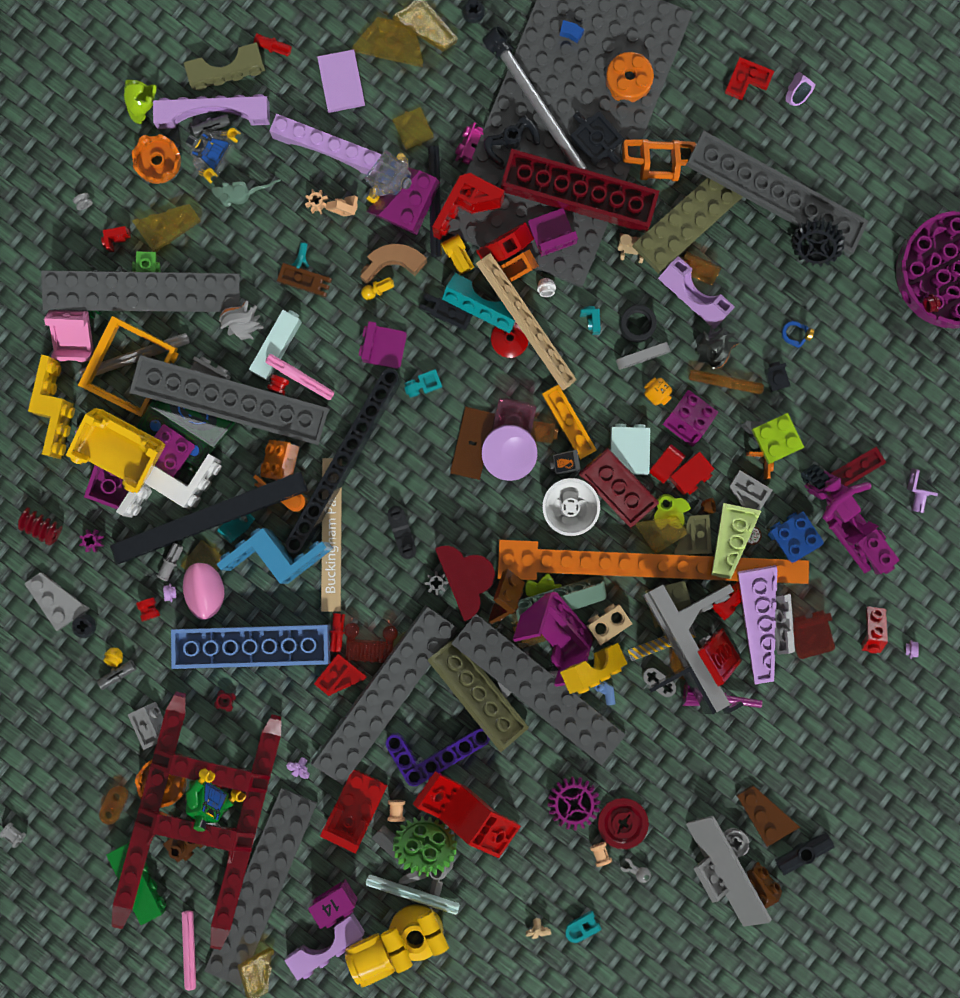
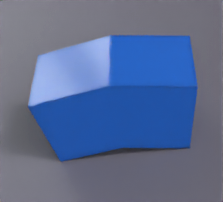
M563 20L560 36L578 43L584 34V29L573 22Z

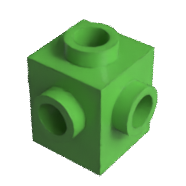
M136 251V261L132 262V272H161L160 262H157L156 252Z

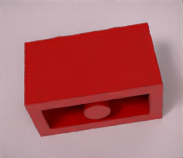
M698 452L669 477V480L682 495L686 493L690 495L698 489L697 484L701 480L706 482L713 476L711 472L714 470V467L701 452Z

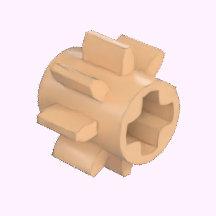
M311 190L310 196H305L309 201L305 203L306 208L311 207L312 214L315 211H319L322 214V209L326 208L327 204L325 201L328 200V197H322V190L319 192ZM318 199L319 204L316 205L314 200Z

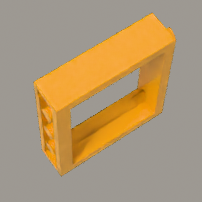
M112 316L78 386L143 417L153 399L145 398L141 408L91 384L119 327L121 326L168 350L169 352L164 360L166 363H175L179 355L176 353L178 348Z

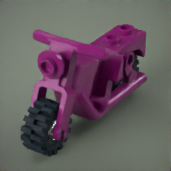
M816 464L803 471L801 478L805 483L804 486L808 489L807 491L821 501L826 499L827 506L822 518L864 574L871 569L874 570L875 574H888L895 569L894 565L900 561L885 541L886 536L884 533L876 529L879 526L864 520L860 514L861 508L852 496L855 493L869 490L872 486L871 483L865 482L848 488L841 484L840 477L838 478L820 469Z

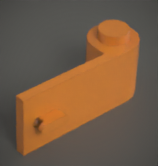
M256 474L253 477L258 481L257 484H254L255 486L261 487L267 484ZM300 494L284 500L282 503L288 509L300 513L303 512L308 501L304 495Z

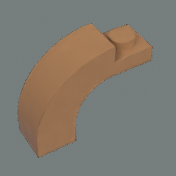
M385 245L367 256L371 264H367L361 270L360 277L368 285L381 269L389 265L402 266L416 276L427 264V258L416 249L407 245Z

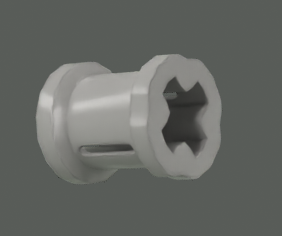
M12 822L8 823L0 833V838L4 837L8 840L13 848H16L26 836V833H21L13 827Z

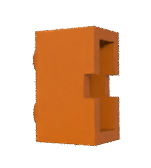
M529 249L504 263L500 268L509 281L512 282L539 265Z

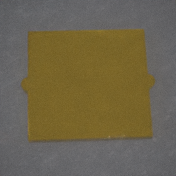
M421 107L410 112L406 111L404 115L392 119L406 150L416 145L421 146L423 142L434 138Z
M201 540L182 563L181 567L187 570L192 564L205 563L218 571L220 568L217 566V563L221 561L219 558L222 555L216 551V548H212L205 541Z

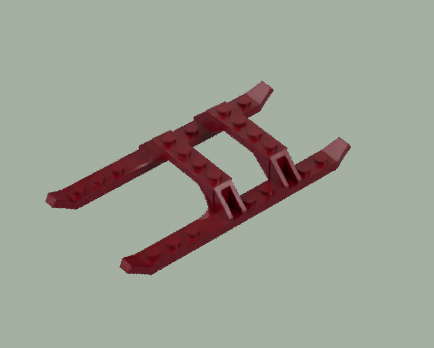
M176 691L165 711L114 898L111 924L114 928L122 929L133 909L149 847L155 835L227 850L228 862L211 923L210 948L221 950L231 930L279 746L281 716L272 714L262 730L252 770L233 768L175 753L186 714V694ZM207 769L215 773L214 780L210 782L213 785L246 792L237 828L207 824L205 831H196L193 829L195 821L159 811L169 774L196 780L200 779V770Z

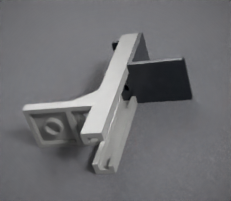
M730 584L680 611L675 607L664 585L643 595L683 668L643 689L644 693H652L683 675L704 714H715L720 710H723L724 714H729L743 706L742 701L729 706L730 703L720 686H717L697 652L699 648L689 631L698 613L700 614L713 608L712 603L714 602L718 604L730 598L729 594L734 592Z

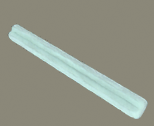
M369 875L366 880V885L452 914H457L460 907L459 903L374 875Z

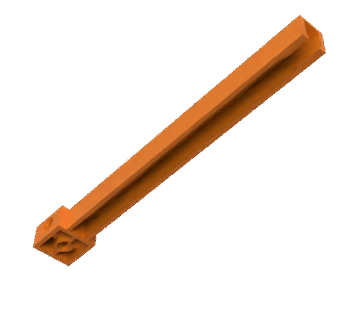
M499 540L497 579H501L503 571L509 569L521 580H537V573L738 581V571L776 565L777 583L809 584V561L798 560L791 563L789 560L740 558L731 579L711 575L714 561L713 556L538 549V541Z

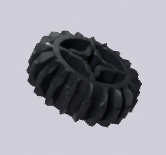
M815 217L813 222L807 219L806 223L801 222L799 228L795 229L792 237L794 255H799V261L804 259L805 265L810 262L812 267L815 264H819L821 267L823 263L829 265L831 261L835 262L837 257H840L845 245L842 229H838V224L832 225V220L825 222L824 217L821 221H818ZM804 238H806L807 243H809L807 246L803 241ZM829 239L833 242L832 247L829 245Z

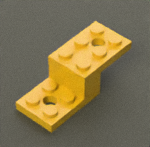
M41 355L28 412L50 418L42 454L61 459L66 452L65 441L66 437L70 434L71 427L69 424L70 419L74 417L75 408L73 403L53 397L57 391L56 380L61 373L60 362L49 356Z

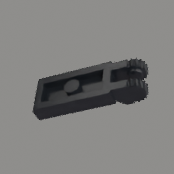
M424 294L423 298L428 302L434 303L435 307L431 309L426 305L420 304L419 310L466 332L473 317L472 314L441 298Z

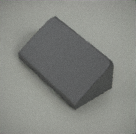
M383 825L372 836V839L398 862V858L394 857L395 851H393V840L396 835Z

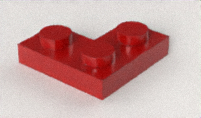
M739 57L724 94L742 100L749 84L767 90L774 70Z

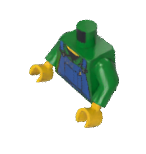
M202 769L199 772L200 779L190 781L189 789L186 792V814L195 819L193 829L196 831H205L206 825L218 822L221 816L234 805L233 802L235 800L242 802L246 798L243 792L232 789L231 797L228 798V793L210 783L214 780L215 773Z

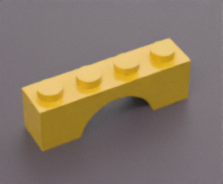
M616 643L594 653V668L586 661L566 668L560 673L569 694L575 692L582 694L589 691V687H595L601 684L600 681H605L611 678V675L621 672V668L627 665V661L619 643Z

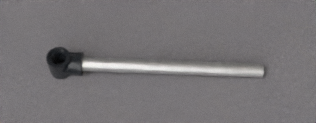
M496 25L482 38L484 45L489 51L496 53L495 56L498 60H503L570 164L586 170L587 167L512 55L513 48L507 43L509 40L507 33L500 26Z

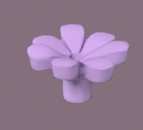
M301 757L298 763H287V769L293 771V776L297 777L299 775L303 779L309 778L310 774L307 772L308 768L305 767L307 763L305 758Z

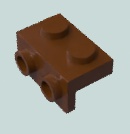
M756 862L753 868L745 873L758 893L764 907L768 908L779 902L782 890L779 884L770 877L767 869L761 866L759 862Z

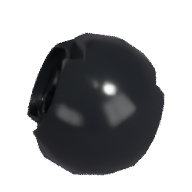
M468 0L462 6V16L470 24H476L483 19L485 7L479 0ZM472 9L474 11L476 9L477 13H470V10Z
M81 614L73 620L71 628L77 637L88 638L96 631L97 624L92 616ZM83 623L88 625V628H85V630L80 627Z

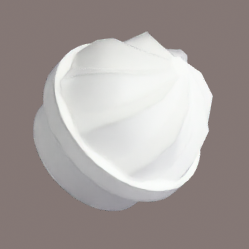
M543 278L539 281L537 291L540 293V296L550 297L555 294L556 285L553 280Z

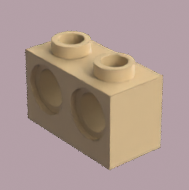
M611 604L604 609L606 613L600 617L596 614L588 620L589 624L586 626L600 646L632 625V622L619 604L616 606ZM615 612L621 615V620L618 623H613L611 620V616ZM598 623H603L605 626V631L602 634H597L595 631V626Z

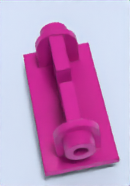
M475 122L470 126H466L463 131L462 144L459 143L455 154H457L456 161L461 158L465 164H470V161H473L472 157L476 148L471 145L477 146L481 135L484 134L481 127L474 128Z

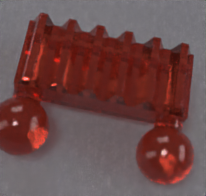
M348 623L344 628V633L347 636L346 660L383 663L393 650L394 640L398 636L397 629L394 626L384 628L383 637L386 639V642L357 640L355 637L359 634V626L355 623Z

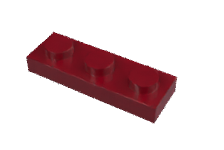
M876 446L830 474L838 478L840 477L841 484L848 486L884 465L886 461Z

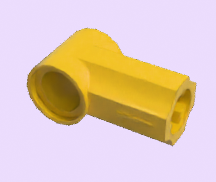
M459 234L441 243L448 258H451L459 275L465 274L474 268Z

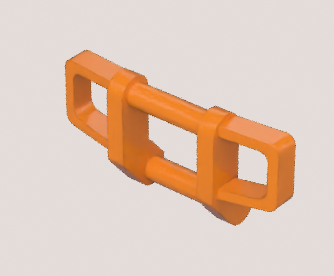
M648 139L625 140L622 144L623 162L641 165V180L671 179V181H678L681 166H686L688 159L681 160L680 147L690 148L692 153L696 143L672 140V142L649 141ZM628 146H640L641 158L630 157L628 155ZM649 149L671 150V171H649Z

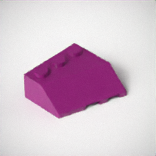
M406 167L403 172H407L410 177L407 179L402 178V180L411 182L410 188L405 189L401 187L397 194L390 193V190H385L380 195L379 200L373 203L366 212L417 235L441 183L436 177L420 170Z

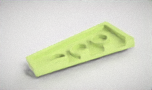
M723 503L711 575L731 579L759 518L760 510Z

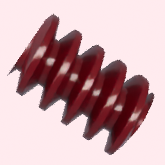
M27 507L18 520V529L20 531L25 530L26 534H32L33 538H38L41 542L45 541L47 545H52L58 539L63 526L57 529L58 523L56 521L50 525V518L43 521V514L37 518V511L29 514L31 508Z

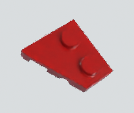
M338 653L314 685L330 696L365 680L368 676Z

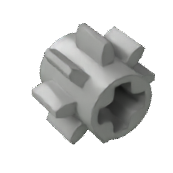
M435 571V576L427 575L430 581L425 582V585L431 587L428 592L435 590L436 595H438V590L446 591L443 586L449 582L443 580L445 574L439 577L438 572ZM435 578L442 581V585H439L438 589L431 585V581H435Z

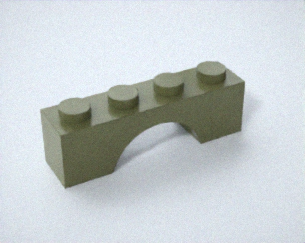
M257 42L238 47V53L234 61L224 67L211 66L202 57L184 62L189 84L193 90L197 91L204 90L211 85L220 86L230 80L238 81L248 75L257 76L265 71Z

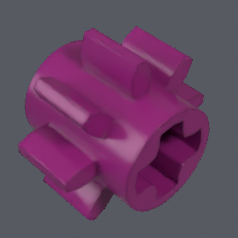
M86 530V535L80 536L82 543L79 546H85V552H90L92 548L93 552L97 553L99 546L104 547L101 540L104 536H99L98 530H94L93 533L90 530ZM90 538H92V540L95 541L94 544H91V542L89 541Z

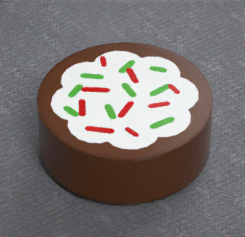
M756 526L750 535L747 545H755L762 538V533Z

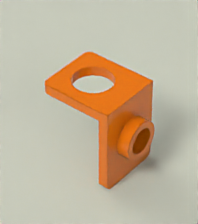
M762 452L746 453V456L764 457ZM764 457V480L770 479L771 472L774 470V462L768 464Z

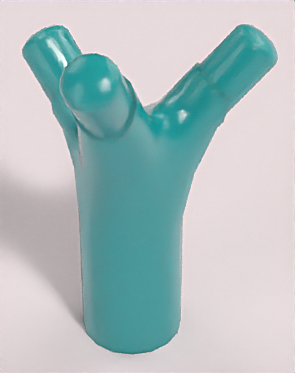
M300 243L298 256L292 266H296L299 269L303 262L306 268L309 267L306 260L308 244Z

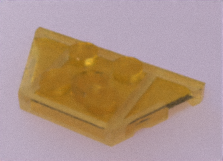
M377 17L352 47V50L357 53L423 67L415 26Z

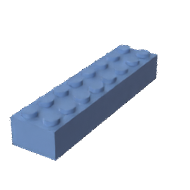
M330 625L171 630L172 669L324 665L331 663Z

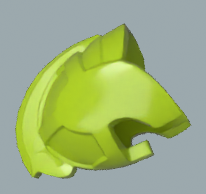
M126 80L123 95L129 116L135 123L142 124V121L146 118L145 114L153 106L156 85L147 86L138 80Z

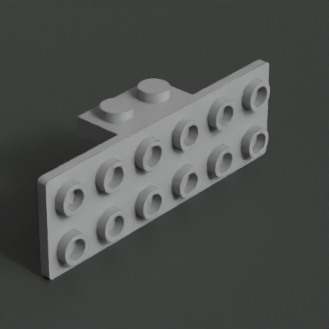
M714 816L689 821L686 825L704 856V859L693 869L712 903L718 902L726 895L744 927L769 923L772 919L767 909L760 900L758 893L751 884Z

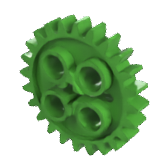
M421 816V821H418L414 817L413 823L407 820L406 826L400 825V831H396V837L393 840L394 857L398 858V864L404 863V870L410 867L411 874L416 870L418 871V876L425 872L428 877L431 871L434 875H437V869L444 872V867L449 868L450 862L454 861L457 850L455 834H451L450 828L445 829V823L439 825V819L432 822V818L429 817L428 821H425L424 817Z

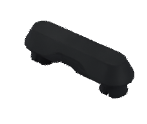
M392 506L387 514L399 553L403 558L411 559L416 555V546L405 512L400 506Z

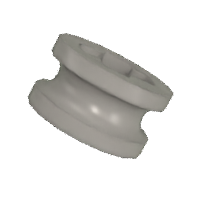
M88 193L79 194L73 199V203L77 204V210H84L93 204L92 200L88 199Z

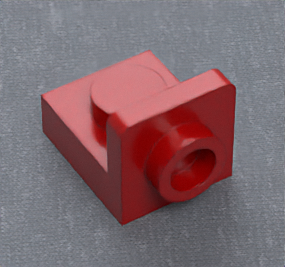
M126 226L103 230V237H101L103 247L110 253L114 252L113 241L115 243L125 242L127 238H131L130 230Z

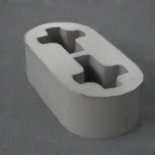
M647 668L642 674L643 681L649 686L656 682L654 680L648 681V672L653 673L654 671V676L659 679L658 681L666 676L655 668ZM673 681L670 682L671 692L666 691L664 693L663 687L656 691L665 697H670L675 694L676 685Z

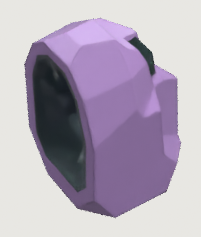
M798 72L794 75V79L788 87L786 102L792 106L804 103L813 92L816 84Z

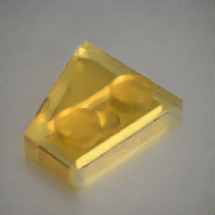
M271 947L238 965L247 998H260L268 993L269 977L272 969L269 966L270 958L274 955V949Z

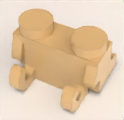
M620 233L618 251H621L620 260H624L625 253L639 255L638 263H643L644 258L632 247L640 239L639 237Z

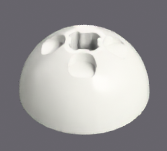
M575 478L560 480L553 484L545 494L543 500L545 520L553 530L567 536L583 534L594 526L599 517V497L596 491L585 481Z

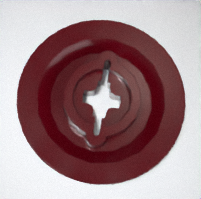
M630 798L614 799L601 810L598 819L599 832L604 841L614 848H633L644 840L648 832L649 820L644 808ZM627 817L626 823L628 826H623L619 829L620 824L618 821L620 819L624 820Z

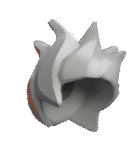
M246 300L241 307L224 309L219 318L221 329L229 326V336L235 334L241 340L254 339L251 334L257 329L264 328L257 322L260 315L254 316L257 309L256 305L247 310L248 301Z

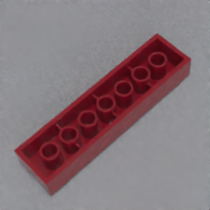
M511 149L501 183V189L507 194L556 208H563L570 212L644 233L650 227L660 192L659 190L515 149Z

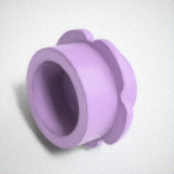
M170 583L167 586H163L164 601L172 602V598H176L175 587H171Z
M910 640V644L906 643V655H910V659L918 657V642Z

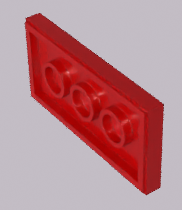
M723 628L717 630L697 651L717 686L724 684L742 662Z

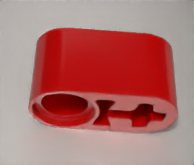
M670 444L651 467L649 473L664 484L686 455Z

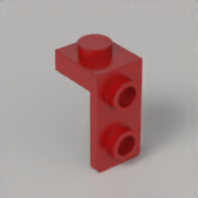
M868 606L866 608L867 635L861 643V650L870 653H881L888 643L886 609Z

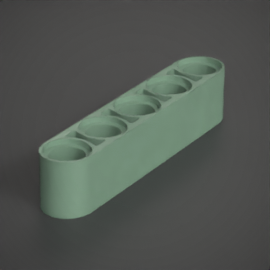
M594 576L519 600L516 611L517 620L519 621L520 615L546 593L557 592L572 610L600 602L607 597L604 578Z

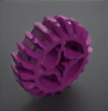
M571 776V782L568 783L567 779L563 778L565 784L562 786L560 782H557L556 784L559 789L557 790L554 787L551 789L555 795H548L549 799L554 800L547 803L548 807H554L549 810V813H556L553 820L557 821L560 819L559 826L566 822V829L568 830L571 824H573L574 830H577V824H580L581 828L584 829L583 822L586 821L588 825H591L589 817L597 818L592 812H599L600 810L594 806L600 804V800L594 799L599 794L598 792L591 793L595 789L593 785L587 788L589 785L588 780L582 784V778L579 777L576 783L574 776ZM570 788H579L573 795L563 793ZM584 792L588 794L590 800L588 809L581 803ZM559 798L567 803L564 814L558 809ZM573 799L574 801V799H577L579 806L571 807L568 800L571 801ZM576 811L584 813V815L578 818H568Z

